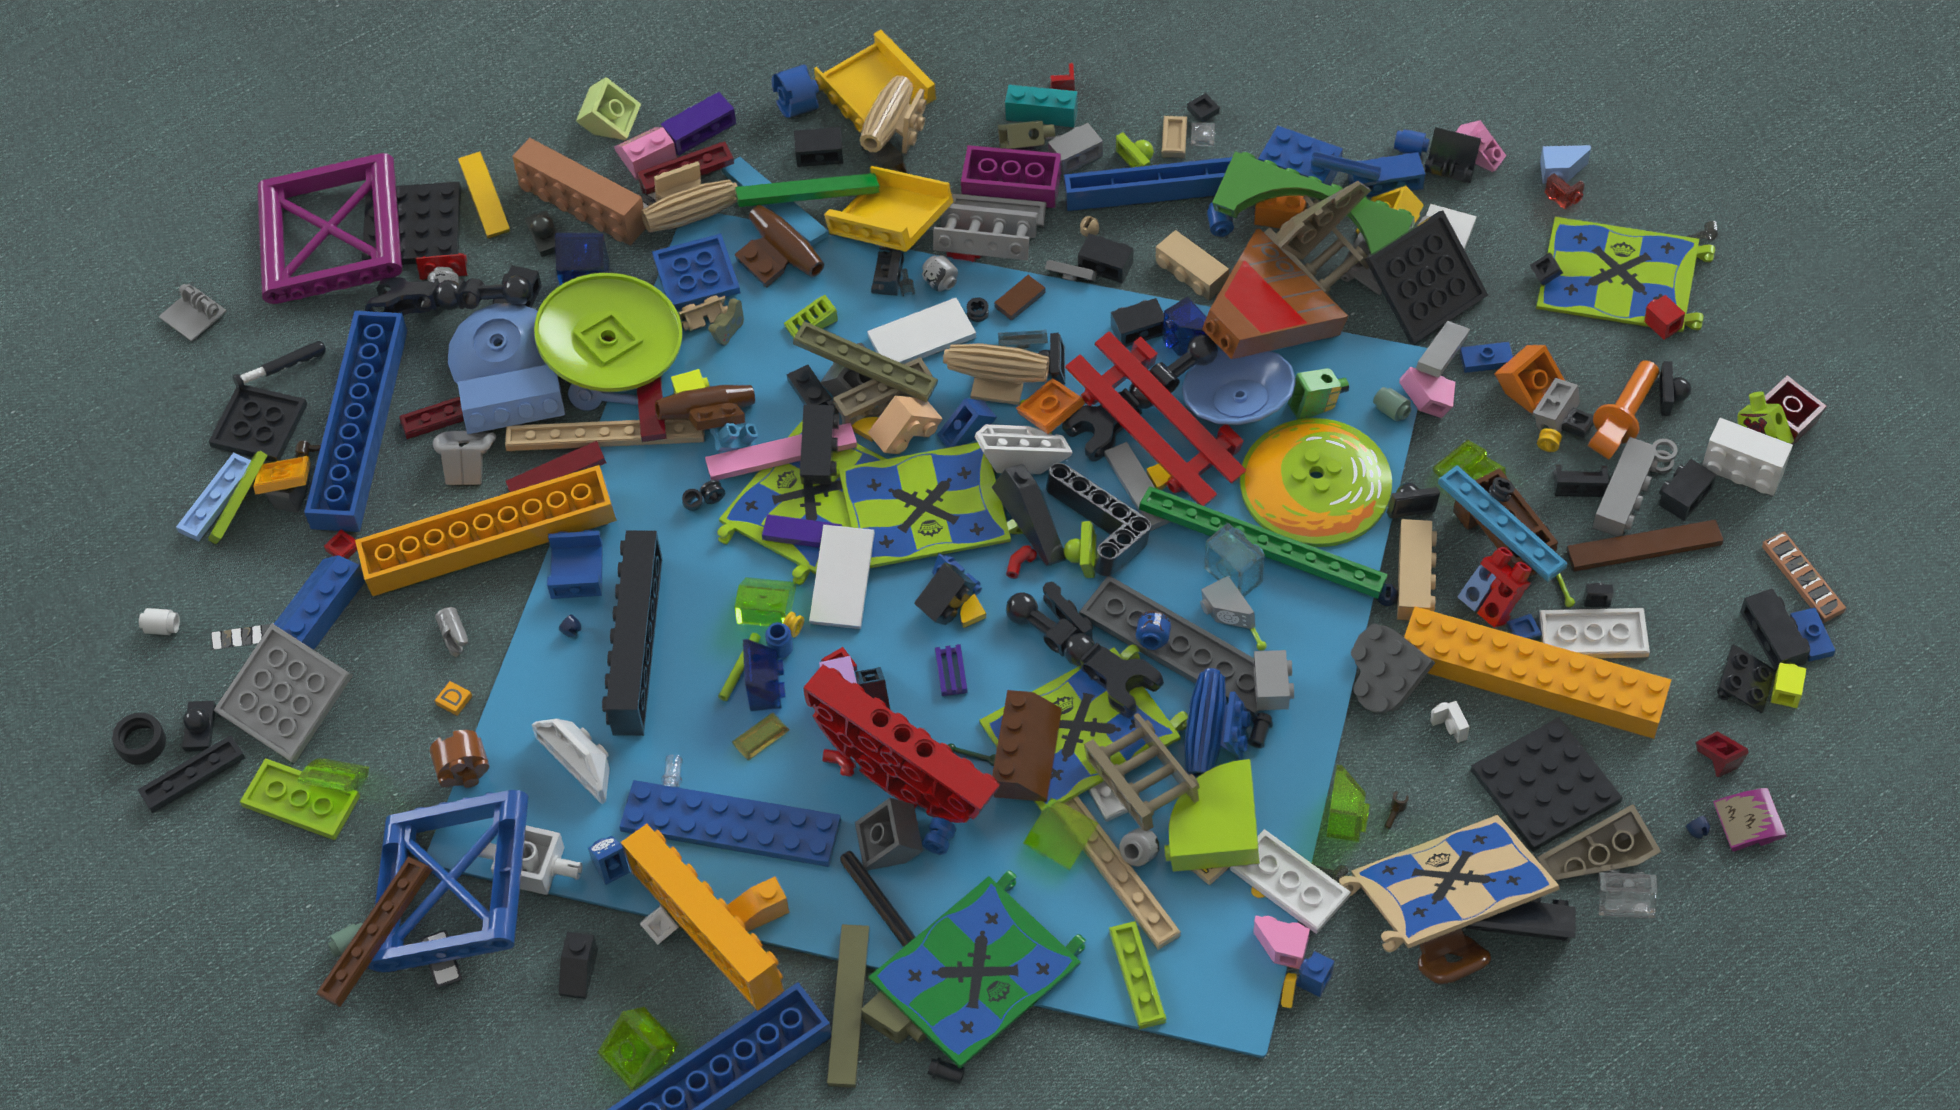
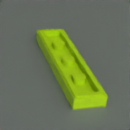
M262 451L257 452L253 456L208 539L212 543L217 544L222 539L263 465L267 454Z
M1136 921L1109 927L1110 937L1139 1030L1166 1023V1016Z

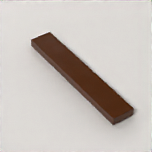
M1715 519L1569 545L1566 552L1573 572L1721 546L1724 540Z
M410 857L406 859L316 992L320 998L338 1007L342 1006L431 873L432 869L428 865Z

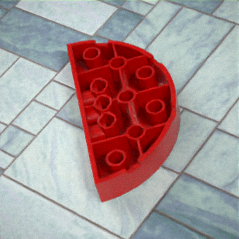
M823 664L803 687L807 706H813L815 713L812 716L829 741L846 759L852 757L861 766L859 771L896 799L912 803L914 808L918 805L927 809L926 814L931 817L944 818L954 823H965L970 818L975 819L997 792L999 784L992 775L988 773L983 774L977 770L970 760L958 757L948 745L944 743L939 744L931 738L926 730L916 728L910 724L904 715L894 713L888 709L882 700L872 698L866 694L860 685L850 683L844 679L843 675L835 668H828Z

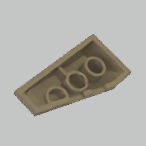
M1356 181L1285 222L1277 232L1278 244L1283 249L1303 260L1371 190L1361 182Z
M1634 804L1537 858L1554 880H1561L1636 866L1659 854L1661 850Z

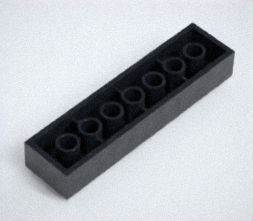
M626 530L625 540L620 542V554L623 556V561L618 562L620 584L615 586V598L618 599V605L613 606L612 616L615 628L610 630V643L613 644V649L608 651L607 656L610 673L605 675V689H608L607 696H603L602 710L606 712V725H610L613 735L644 736L663 557L657 531Z

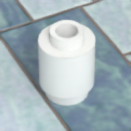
M146 608L144 613L140 614L139 627L143 629L145 634L171 635V633L178 632L180 617L178 613H173L172 610Z

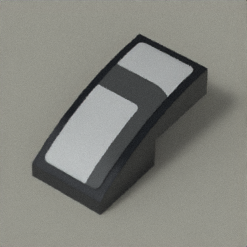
M445 929L421 937L420 940L425 942L449 936ZM456 959L428 964L436 989L463 980Z

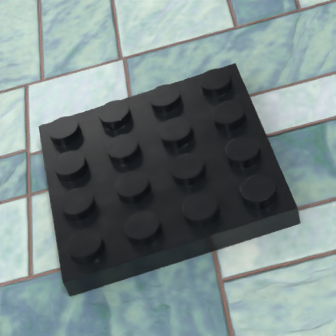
M460 182L396 186L402 265L417 264L416 258L423 256L458 254ZM371 189L365 198L363 242L376 248L373 194ZM362 252V261L371 259V256Z
M1443 210L1438 211L1365 258L1410 344L1421 340L1447 321H1450L1488 296L1485 287Z
M1559 717L1474 763L1470 769L1532 852L1622 801L1620 793Z

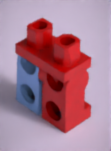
M1505 547L1498 548L1491 556L1483 558L1480 563L1481 565L1476 569L1458 595L1462 602L1473 611H1478L1477 614L1494 628L1507 624L1511 617V611L1531 584L1527 579L1532 569L1522 562H1517L1514 568L1509 566L1508 562L1513 555Z

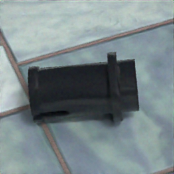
M1257 713V716L1253 717L1252 720L1254 725L1248 739V744L1254 748L1261 749L1265 746V740L1269 729L1273 727V722L1270 715Z
M938 1057V1059L932 1058L928 1069V1075H932V1079L938 1077L956 1082L957 1084H961L965 1072V1067L959 1068L957 1065L944 1062L941 1057Z

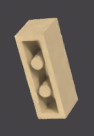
M1176 230L1156 246V262L1158 265L1170 271L1180 282L1186 283L1196 294L1202 295L1208 300L1222 289L1229 277V268Z

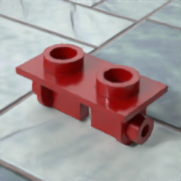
M461 253L416 258L420 280L428 279V275L437 267L451 268L458 276L468 275L466 268L467 256Z

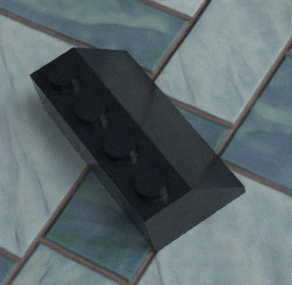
M1539 897L1462 928L1570 942L1575 938L1576 907L1569 906V901L1552 899V904L1542 903Z

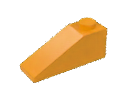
M772 877L749 888L727 905L730 909L729 913L733 917L737 915L743 921L747 932L790 913L787 898L776 877Z

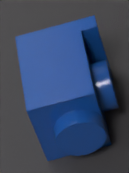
M1314 951L1311 958H1305L1296 986L1321 997L1333 975L1334 960Z

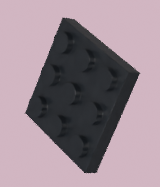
M247 385L240 389L236 387L208 441L210 447L251 457L257 452L262 451L267 454L265 460L272 462L280 461L308 405L306 399Z

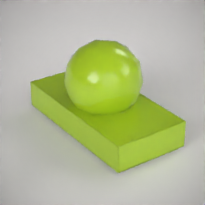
M1123 132L1116 136V152L1131 168L1150 166L1149 160L1154 153L1150 142L1138 140L1133 143Z
M1090 521L1081 522V539L1074 538L1069 540L1063 549L1067 560L1071 563H1080L1085 578H1094L1096 573L1094 562L1097 534Z

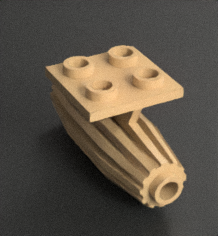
M904 76L894 77L879 93L865 119L860 136L861 146L869 152H878L897 132L903 137L902 153L906 154L910 146L915 145L917 133L923 130L925 118L922 117L926 108L923 89H919L912 104L909 105L913 91L912 82Z
M699 162L687 164L675 170L654 176L656 202L642 209L641 215L648 232L679 228L713 216L736 203L735 187L738 186L736 183H732L731 180L701 184Z
M982 343L950 345L949 349H945L943 363L947 364L949 370L975 377L970 397L977 400L1019 405L1024 382H1046L1049 371L1048 356L1014 347Z

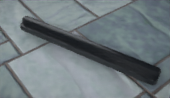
M852 851L842 854L840 857L842 865L901 945L905 947L915 938L913 932Z

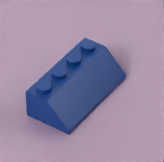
M339 555L323 559L275 621L274 625L314 650L365 583L360 565Z

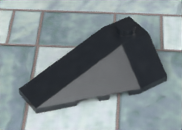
M1024 464L1006 468L996 480L992 489L1046 566L1065 561L1066 557L1064 556L1062 543L1040 487Z

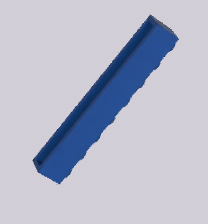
M1232 157L1065 174L1064 193L1067 211L1215 196Z

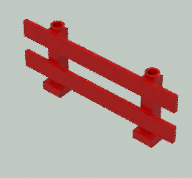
M1110 331L1098 339L1094 345L1114 364L1102 376L1081 354L1065 366L1085 388V391L1081 394L1084 402L1088 406L1099 402L1171 476L1166 482L1171 492L1176 494L1184 489L1197 504L1205 506L1217 496V493L1200 475L1211 466H1214L1232 484L1246 472V469L1233 457L1240 451L1244 440L1228 424H1224L1219 429L1216 439L1148 370L1155 365L1158 353L1142 337L1133 342L1131 352ZM1128 378L1200 453L1186 463L1115 388Z

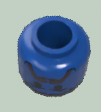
M1144 612L1138 619L1135 633L1136 640L1143 647L1150 650L1165 646L1170 636L1171 621L1162 612Z

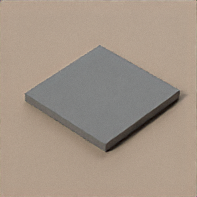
M271 623L214 711L295 764L353 675Z

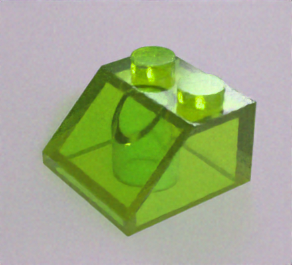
M745 577L738 586L734 605L737 623L770 626L776 622L783 623L787 614L792 610L796 582Z
M1338 764L1335 773L1327 837L1359 842L1360 832L1366 833L1370 804L1364 803L1366 792L1343 765Z
M639 1007L621 1013L597 1053L632 1091L664 1067L679 1044L645 1007Z

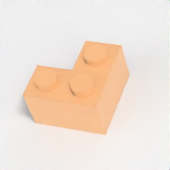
M894 396L868 434L884 453L901 454L907 448L913 436L930 437L934 434L943 418L928 401L925 402L912 397Z

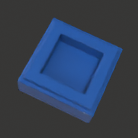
M1531 614L1507 621L1506 627L1510 634L1535 641L1541 639L1542 633Z

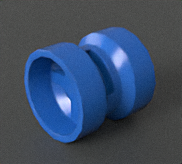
M932 818L929 825L930 831L925 834L922 845L932 853L944 855L950 846L949 839L953 838L956 832V826L944 818Z

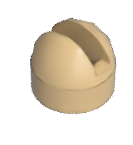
M1092 216L1083 218L1080 223L1081 234L1085 237L1089 233L1097 235L1099 232L1098 220Z

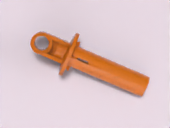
M1641 361L1615 405H1602L1594 413L1593 423L1597 432L1590 440L1588 447L1608 460L1613 456L1621 443H1627L1629 437L1635 439L1639 434V423L1634 415L1659 375V368L1651 361Z

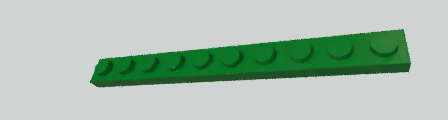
M1151 486L1147 489L1139 505V510L1377 599L1387 580L1388 574Z

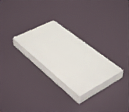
M957 298L867 331L868 338L877 353L902 364H906L919 357L925 358L950 348V345L961 344L976 338V332Z
M823 525L809 619L810 624L861 629L875 534L874 530Z
M1644 608L1539 610L1538 617L1540 632L1542 633V643L1594 658L1649 657L1650 650Z
M1264 829L1258 835L1260 864L1230 866V871L1317 934L1346 902L1351 892Z

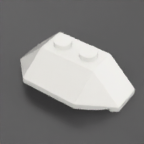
M984 425L975 434L979 446L997 473H1002L1006 468L1024 464L1030 474H1041L1047 471L1051 465L1062 462L1073 453L1064 436L1047 434L1041 429L1030 426Z
M560 719L534 722L532 728L535 738L601 804L605 803L610 767L607 760L609 755L604 747L600 744L596 746L591 741L592 738L587 730L583 727L579 729L573 722Z

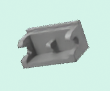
M1558 378L1554 379L1533 411V416L1536 418V426L1540 431L1545 424L1550 429H1554L1559 433L1562 432L1563 421L1571 410L1577 408L1580 404L1577 384Z

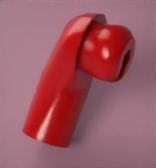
M1025 545L1013 553L1009 559L1006 575L1009 578H1018L1021 564L1025 560L1032 562L1036 559L1037 552L1035 549Z
M824 749L823 762L839 764L841 766L840 774L843 776L852 777L854 775L856 762L852 757L846 759L837 750Z

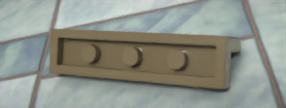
M921 357L904 364L932 376ZM872 379L834 397L833 403L842 416V425L851 423L852 426L860 419L880 416L894 396L915 397Z

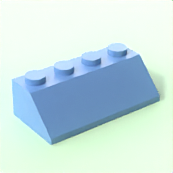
M547 364L458 382L467 434L565 415L558 375Z

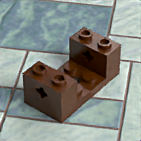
M1499 468L1475 481L1489 493V487L1493 485L1492 483L1495 478L1509 479ZM1516 488L1513 494H1511L1509 501H1498L1556 552L1558 541ZM1455 500L1453 513L1467 530L1479 525L1497 549L1505 547L1512 553L1513 556L1508 562L1509 566L1514 568L1517 562H1522L1529 566ZM1532 569L1529 577L1536 574L1537 572L1534 569Z

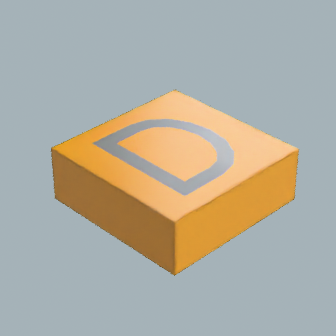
M449 681L435 699V703L437 706L458 716L472 698V694L463 687Z

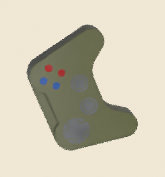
M735 298L730 299L726 314H719L714 323L710 324L708 330L717 343L727 345L730 338L743 325L744 316L741 301Z

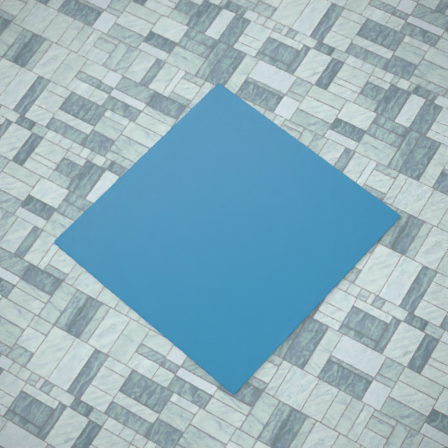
M716 213L713 216L677 228L670 247L722 234L741 292L725 297V303L722 306H728L730 299L733 298L741 301L744 322L730 338L727 345L717 343L708 330L710 322L707 316L703 317L706 323L704 327L690 332L689 330L684 331L682 326L680 351L671 367L661 375L663 398L673 395L671 377L700 369L702 378L707 377L710 386L751 385L755 393V404L741 409L745 413V423L735 425L745 426L746 424H754L758 432V437L754 440L755 445L788 438L803 420L804 404L788 382L787 374L808 364L821 382L834 362L793 345V337L785 328L784 322L823 295H826L834 305L838 316L837 322L823 329L856 344L862 343L867 349L874 352L876 351L868 338L867 331L957 298L967 316L968 301L972 298L980 297L988 303V317L981 322H974L969 319L976 332V338L961 344L982 343L1021 348L1038 353L1042 350H1050V333L1059 332L1065 345V366L1081 354L1101 376L1112 368L1114 364L1094 344L1108 331L1114 335L1111 328L1112 311L1121 307L1138 304L1144 300L1157 298L1167 319V334L1147 340L1146 342L1158 353L1155 365L1163 362L1168 367L1187 353L1188 343L1193 337L1199 334L1207 335L1202 330V327L1211 307L972 261L957 260L951 257L946 258L958 270L957 283L950 290L936 291L923 279L922 267L927 259L940 255L914 250L904 251L905 258L898 296L871 294L878 251H890L879 249L880 245L830 234L829 237L812 246L824 262V268L820 274L810 277L788 262L785 273L766 288L734 255L752 239L762 238L761 234L750 219ZM658 274L654 287L665 294ZM1030 275L1046 288V293L1011 321L994 307V302L1024 277ZM799 324L795 325L799 330L801 326ZM1341 332L1338 336L1272 350V352L1280 354L1292 366L1295 378L1297 373L1329 368L1337 379L1344 377L1347 379L1349 391L1339 394L1335 407L1311 418L1330 419L1345 423L1372 439L1388 461L1392 475L1391 494L1396 493L1401 483L1418 411L1416 405L1399 383V379L1410 367H1417L1418 361L1427 348ZM1133 345L1126 348L1131 352ZM945 350L922 358L932 377L938 379V384L928 400L943 418L937 426L936 432L930 437L913 436L907 448L901 454L884 453L874 440L871 442L854 432L857 443L886 459L947 448L937 434L965 398L971 399L970 396L975 377L949 370L947 364L943 363ZM1065 368V386L1081 397L1085 388ZM1188 369L1177 377L1180 383L1171 394L1216 439L1219 429L1224 424H1216L1198 417L1185 404L1182 386L1186 374L1190 370ZM1048 373L1046 382H1024L1020 401L1029 398L1051 380V374ZM1127 378L1115 390L1117 392L1123 391L1124 388L1129 390L1132 382ZM1382 387L1392 388L1411 401V412L1406 419L1395 421L1377 409L1373 400L1376 393ZM637 388L615 393L637 395ZM826 389L833 401L834 396ZM983 400L997 417L991 425L1030 426L1039 429L1018 414L1016 407L1019 405ZM1288 401L1279 411L1260 421L1241 425L1228 424L1244 440L1240 451L1233 456L1241 465L1248 450L1259 437L1280 424L1297 420L1287 404ZM607 402L599 422L639 420L638 405ZM1097 402L1095 405L1092 404L1091 406H1099L1101 404ZM1155 406L1142 409L1140 416L1186 463L1200 453ZM839 413V425H842V416ZM1062 423L1052 431L1054 436L1056 434L1064 436L1073 452L1070 457L1060 463L1068 465L1138 512L1105 456L1098 461H1091L1085 455V445L1094 436L1092 432H1083L1075 437H1070L1063 431ZM705 429L704 442L600 447L606 460V464L601 465L600 468L617 520L589 529L599 531L603 543L602 596L551 599L547 587V577H551V546H549L475 731L482 740L490 767L479 778L477 785L471 788H466L464 785L453 786L447 803L459 801L466 797L474 798L483 796L486 793H498L507 790L525 792L529 796L526 826L560 833L565 847L561 859L582 862L583 864L582 873H578L580 874L578 880L556 874L548 894L646 917L661 906V904L635 877L630 867V873L605 885L588 851V847L592 846L599 839L613 836L621 844V841L633 834L621 832L619 827L633 780L841 815V823L829 867L666 839V845L669 848L675 847L682 857L681 861L685 865L689 863L695 869L698 875L697 878L701 882L705 880L714 892L713 896L717 900L722 898L727 905L749 888L772 877H776L787 898L790 913L748 932L749 935L754 933L761 943L839 960L842 924L866 925L870 928L866 967L878 969L899 952L903 946L842 865L840 857L847 851H852L863 865L855 822L888 798H896L864 776L859 771L861 766L857 762L856 768H854V775L849 777L840 774L841 766L839 764L822 761L824 749H837L814 720L812 715L815 713L813 706H807L803 687L820 668L819 662H821L822 658L844 647L856 663V671L881 667L886 682L891 711L901 713L908 719L910 724L916 728L926 730L931 738L939 744L944 743L948 745L952 743L957 748L991 756L996 754L997 747L987 735L979 720L1005 706L1007 690L1032 692L1078 667L1069 663L1065 656L1062 657L1059 653L1051 650L1043 640L1045 634L1030 623L1019 625L1012 622L1006 613L1007 601L1016 593L1026 592L1031 594L1037 601L1038 611L1057 623L1059 619L1043 600V586L1045 583L1051 581L1055 584L1057 583L1061 588V595L1066 600H1071L1079 613L1107 576H1101L1096 572L1094 578H1085L1080 563H1071L1067 559L1063 562L1046 566L1037 553L1035 560L1032 562L1025 560L1021 564L1018 578H1009L1006 572L1010 556L1025 545H1029L1031 549H1034L1024 533L1010 534L1011 542L942 555L943 557L946 555L953 557L965 569L964 574L969 573L981 583L982 590L976 597L985 610L987 618L963 628L960 616L961 605L957 610L956 617L947 625L936 623L914 604L934 577L932 571L938 556H932L869 569L861 629L810 624L809 619L816 574L810 572L802 585H798L793 582L794 577L792 576V572L799 566L798 564L735 531L728 544L718 541L720 536H718L717 531L724 525L719 522V518L759 471L718 480L721 483V487L725 490V496L717 503L707 504L702 496V504L697 510L690 511L683 506L682 496L686 490L696 489L700 492L703 484L711 480L705 457L721 453L716 450V441L710 433V429ZM1125 429L1117 433L1115 447L1127 442L1146 474L1147 468L1158 464ZM1211 466L1200 475L1217 493V496L1205 507L1261 527L1250 515L1244 504L1240 491V477L1231 484L1214 466ZM993 468L995 479L997 480L1002 473H997ZM1049 469L1041 474H1031L1044 494L1063 549L1069 540L1074 538L1081 539V522L1089 520L1047 492L1046 483ZM1312 472L1310 474L1311 477L1316 479L1323 477L1320 472ZM1167 486L1161 490L1196 503L1184 489L1176 494L1171 492ZM695 498V499H694L691 503H689V504H690V505L693 504V503H694L695 501H697L698 499ZM1002 503L1006 521L1008 522L1013 518ZM1386 509L1378 523L1364 535L1344 544L1315 548L1380 571L1392 518H1389ZM1173 522L1151 530L1146 547L1115 574L1111 575V577L1254 658V651L1260 650L1256 647L1257 642L1250 629L1215 622L1210 614H1205L1200 604V601H1202L1201 589L1229 576L1254 611L1255 629L1261 640L1267 644L1264 651L1286 650L1287 660L1292 661V676H1288L1289 683L1294 684V699L1289 700V709L1260 710L1258 712L1270 715L1273 727L1268 731L1264 748H1254L1248 744L1247 751L1243 752L1242 760L1250 759L1257 836L1265 829L1312 863L1358 667L1351 656V650L1358 636L1367 629L1374 597ZM1092 523L1097 534V552L1099 544L1108 538L1110 534ZM626 530L657 531L663 557L644 736L613 735L610 725H606V712L602 710L603 696H607L608 689H605V675L610 673L607 656L608 651L613 649V644L610 643V630L615 628L612 616L613 606L618 605V599L615 598V586L620 584L618 562L623 561V556L620 554V542L625 540ZM791 611L796 613V617L799 615L803 616L804 624L797 637H792L793 650L791 654L785 658L772 657L768 652L765 638L768 627L776 622L783 623L785 617ZM571 614L580 621L582 628L581 631L575 630L578 634L575 637H567L559 631L562 621ZM1093 625L1092 636L1095 644L1099 643L1100 646L1108 650L1115 647L1119 654L1129 646ZM752 633L759 634L761 639L728 701L721 700L718 695ZM956 644H961L968 693L942 696L935 647L945 649V646L950 645L951 648H954ZM1139 652L1140 659L1151 664L1163 677L1164 684L1157 691L1146 690L1167 719L1170 721L1181 711H1185L1188 714L1195 683ZM952 655L956 687L960 688L961 681L957 655ZM941 656L946 689H951L947 657ZM1252 716L1251 724L1246 728L1245 736H1247V739L1250 738L1254 725ZM551 719L573 722L579 729L583 727L587 730L592 738L591 741L596 746L600 744L604 747L609 755L607 760L610 767L605 803L601 804L535 738L532 728L534 722ZM1186 729L1177 731L1181 739L1166 747L1184 770ZM1221 747L1215 767L1237 760L1231 752ZM954 752L961 759L966 758L970 760L975 768L983 774H993L994 766L990 765L989 761ZM1156 756L1125 774L1124 779L1128 784L1130 782L1134 784L1164 765ZM1169 775L1140 792L1139 798L1143 802H1150L1179 785V783L1172 775ZM1088 790L1078 795L1118 850L1122 838L1132 830L1140 828L1129 812L1106 822ZM993 796L975 819L970 818L965 823L951 822L956 826V832L953 838L948 841L950 846L946 854L932 853L922 845L923 852L905 864L866 870L915 937L988 876L997 883L1005 872L1011 870L1017 876L1015 879L1016 885L1006 892L1065 947L1077 934H1080L1086 940L1084 943L1085 949L1076 955L1081 964L1033 1006L1139 1030L1109 933V927L1136 921L1166 1016V1023L1140 1030L1259 1058H1264L1267 1055L1287 966L1273 963L1253 933L1255 916H1271L1285 923H1298V920L1266 896L1263 898L1254 897L1251 893L1252 886L1230 871V867L1210 886L1191 870L1173 872L1171 861H1166L1164 845H1169V821L1178 798L1154 811L1152 816L1153 828L1150 830L1157 836L1159 841L1157 856L1145 865H1130L1181 931L1180 937L1159 950L1053 809L1042 814L1034 801L994 798ZM917 805L915 813L922 843L925 834L930 831L929 825L934 817L926 814L927 809ZM494 817L436 829L427 853L446 871H451L493 824ZM497 836L490 843L497 844ZM477 857L463 874L493 881L491 867L494 860Z

